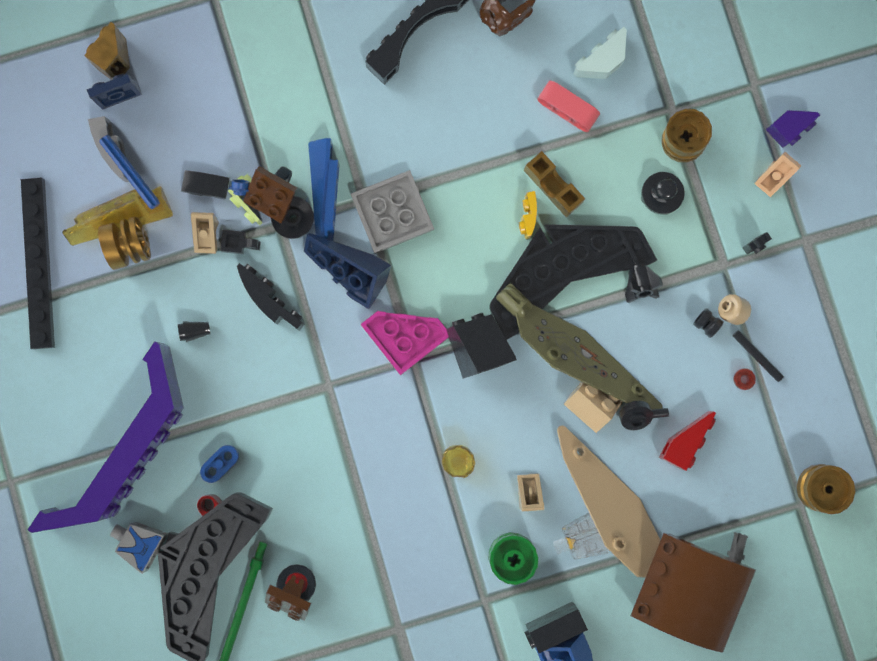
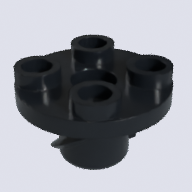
M654 173L647 178L642 186L641 201L650 211L656 214L668 215L682 204L685 195L684 186L680 179L672 173Z

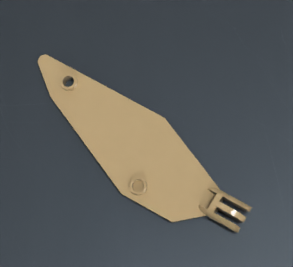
M559 426L557 433L563 459L605 547L636 577L646 578L661 540L640 498L565 426Z

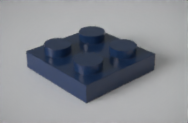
M128 74L116 75L113 77V80L98 82L92 88L86 89L89 98L102 110L142 95L139 86Z

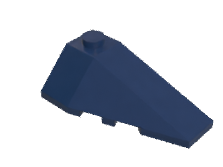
M311 233L307 234L303 252L321 269H326L333 276L332 280L336 284L340 283L348 291L346 294L352 300L369 309L386 284L391 265L373 254Z

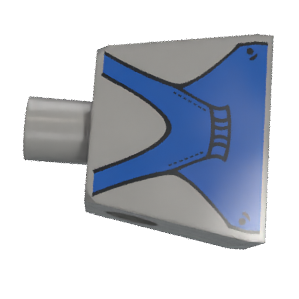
M134 522L129 525L128 529L117 524L110 536L120 541L115 552L143 574L149 570L168 533Z

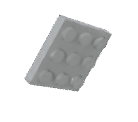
M410 170L351 193L375 254L434 230Z

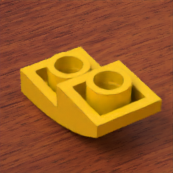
M535 191L527 192L525 199L522 200L524 211L528 212V214L522 216L521 222H519V229L521 235L525 234V239H530L536 223L537 201Z

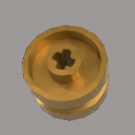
M812 465L801 473L797 482V493L801 502L811 510L830 515L838 514L848 509L854 500L856 492L854 481L849 473L840 467L832 465Z

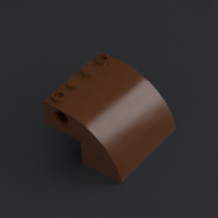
M663 533L630 616L683 641L723 653L756 569L716 551H708L675 535Z

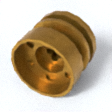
M683 109L676 112L670 118L662 135V147L665 154L677 162L688 163L696 160L703 153L712 137V125L709 118L696 109ZM684 136L685 139H689L688 142H685L681 137Z
M130 217L129 222L126 219L121 220L120 229L114 222L98 228L100 246L111 269L117 270L127 267L129 265V256L136 264L141 259L143 261L150 260L149 239L138 217Z

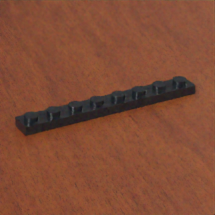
M42 177L20 179L30 349L55 348L45 179Z

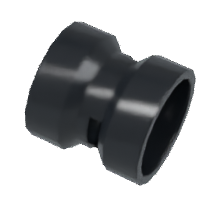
M706 308L696 318L693 325L698 329L704 330L705 335L711 338L722 327L724 321L719 317L715 318L712 312Z

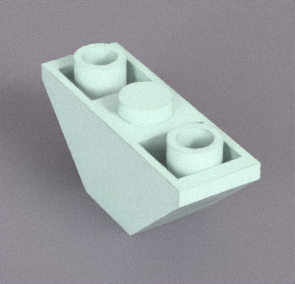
M623 27L619 31L615 29L607 37L608 40L603 45L601 43L597 44L591 50L592 54L588 58L584 56L575 64L576 69L573 74L576 77L608 78L625 60L627 29Z

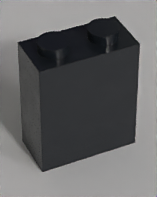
M570 602L525 624L528 630L524 633L531 648L536 647L538 653H541L588 629L578 608L573 602Z

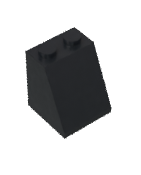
M484 313L472 316V320L467 322L464 319L452 322L453 326L446 330L463 379L517 360L492 314L484 316Z

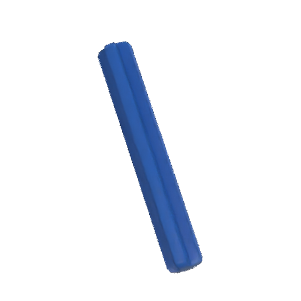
M106 135L101 138L99 142L148 207L150 209L157 207L160 204L159 200L111 137Z

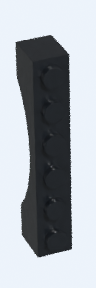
M425 0L421 6L417 5L411 11V16L406 21L402 20L395 28L396 31L391 36L387 35L380 43L381 46L377 50L373 49L368 53L365 61L366 68L385 85L399 71L403 49L412 34L421 25L436 16L458 12L469 0Z

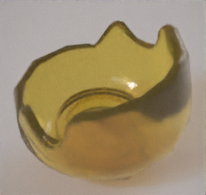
M464 445L449 446L443 452L441 460L443 469L452 477H468L474 471L476 464L474 454Z

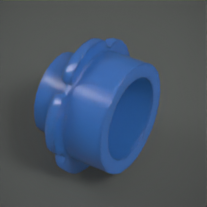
M235 179L232 180L231 186H229L234 195L244 196L249 191V181Z

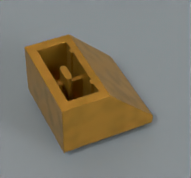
M110 22L108 26L102 28L97 40L88 46L84 56L97 70L113 80V77L116 75H125L130 68L126 38L115 24Z

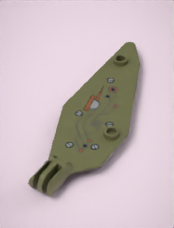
M511 283L497 295L496 299L516 317L521 338L552 368L627 404L633 401H644L650 405L651 410L663 409L662 404L585 330L532 305Z

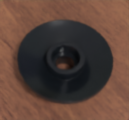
M294 196L282 223L272 218L271 222L279 235L288 239H296L310 231L314 222V213L306 200ZM293 215L297 216V221L290 222V217Z

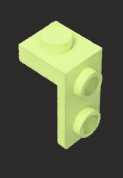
M248 174L237 178L249 181V185L252 180ZM229 189L228 192L232 195L230 200L237 208L242 206L247 211L244 216L252 224L256 221L260 226L262 221L242 201L241 198L243 196L234 195L233 191Z

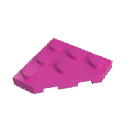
M377 311L360 324L400 376L449 338L447 329L438 318Z

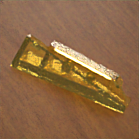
M161 186L152 190L160 202L154 209H150L134 189L78 214L74 219L76 224L68 229H64L62 234L70 245L74 246L99 238L98 228L100 226L114 222L120 229V221L126 219L129 222V218L133 216L138 217L141 224L145 225L172 217L173 212Z

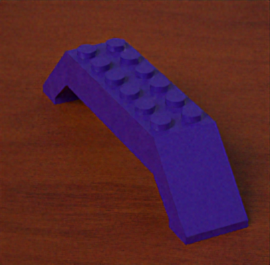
M154 341L142 359L147 363L152 393L77 505L62 510L53 507L39 511L27 529L29 532L34 533L98 522L111 516L115 517L121 509L119 504L123 498H127L134 489L132 487L133 483L144 475L146 471L145 465L158 454L157 447L161 442L164 443L171 434L169 432L173 424L176 425L183 416L181 412L184 406L171 350L168 345Z

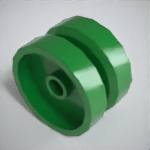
M508 532L502 534L492 542L489 548L488 560L492 572L499 580L506 584L518 585L524 583L534 575L538 568L536 548L527 537L519 533ZM516 554V559L514 561H510L508 559V557H513V555Z

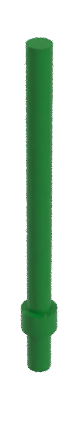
M259 541L255 555L249 563L250 570L219 661H229L258 571L262 569L264 563L262 559L268 544L266 542Z

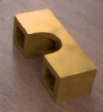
M543 151L526 164L524 172L565 217H568L584 202V196L572 183L567 184L558 175L556 166Z

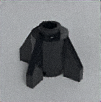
M643 264L633 266L628 273L629 279L625 292L627 303L648 296L655 299L659 298L657 288L663 286L661 277Z

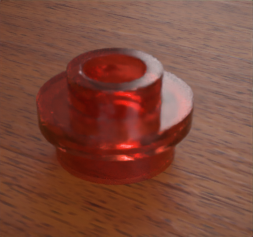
M744 368L734 374L733 381L737 388L748 390L754 386L756 377L751 370ZM743 375L747 377L746 383L741 382Z

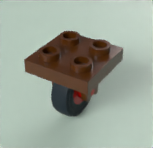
M258 166L243 202L282 223L297 191V187L289 183L292 171L281 166L273 174Z
M298 564L290 565L283 569L278 576L276 587L270 585L266 592L265 603L268 604L267 607L276 612L282 610L288 613L287 616L295 621H300V619L305 621L311 603L308 601L313 596L316 588V580L312 571L306 566Z

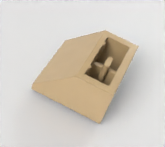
M581 382L565 401L564 405L597 433L613 418L623 401Z

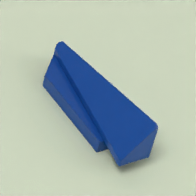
M331 138L310 141L308 144L315 235L334 241L340 165L338 160H332L333 143Z

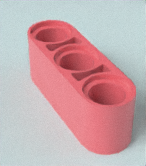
M548 81L537 98L538 102L584 132L590 131L600 115V112L595 107L554 81Z

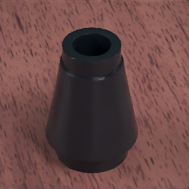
M183 321L182 324H178L180 341L186 340V342L210 335L209 322Z

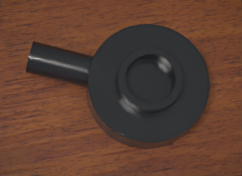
M644 401L630 402L623 406L619 412L622 426L633 431L645 428L651 423L653 418L669 417L668 408L651 410L650 405Z

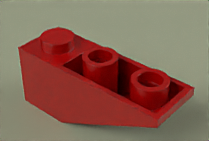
M706 412L667 440L659 458L684 471L692 468L696 461L694 455L698 449L703 447L706 441L704 436L707 430H711L716 422L714 418L716 412Z

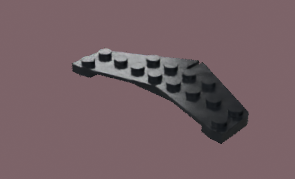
M543 225L552 243L549 244L540 227L492 299L489 309L506 340L519 332L517 319L496 299L497 295L508 284H513L532 305L543 309L570 282L631 270L633 266L638 264L648 266L656 262L657 258L643 232L635 226Z
M236 492L160 547L162 550L158 552L166 646L169 651L188 661L207 660L219 576L267 521L272 512V507L244 493Z

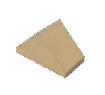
M539 474L517 475L520 510H544Z

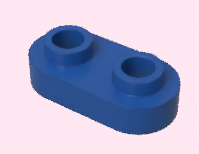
M231 445L220 447L202 465L200 470L202 479L208 483L219 481L238 462V450ZM226 452H230L232 454V458L230 460H227L225 458ZM212 467L216 469L214 476L209 472Z

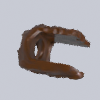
M484 0L479 11L482 23L491 29V32L500 37L506 35L509 31H513L515 27L532 14V7L536 0H527L511 13L501 5L506 0Z

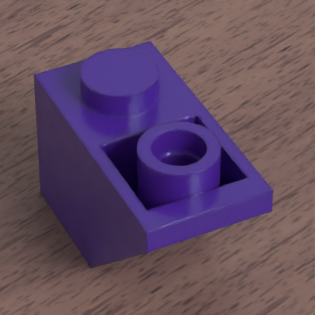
M787 110L766 131L782 148L788 144L793 146L802 138L799 135L802 131L808 132L817 124L815 120L820 114L818 112Z

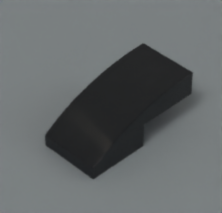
M185 170L181 192L225 200L229 178Z

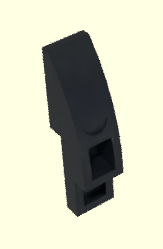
M239 263L237 269L241 281L257 307L277 325L283 318L300 331L305 325L300 321L303 317L294 310L288 312L283 308L286 304L279 298L275 297L272 299L276 293L272 288L274 284L266 277H263L262 280L255 275L257 271L249 264H246L244 267Z

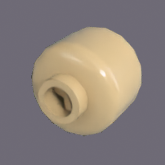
M730 294L725 296L719 303L718 314L723 320L734 325H740L750 317L751 305L746 299Z

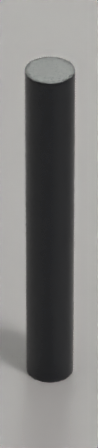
M739 330L732 335L777 382L784 378Z

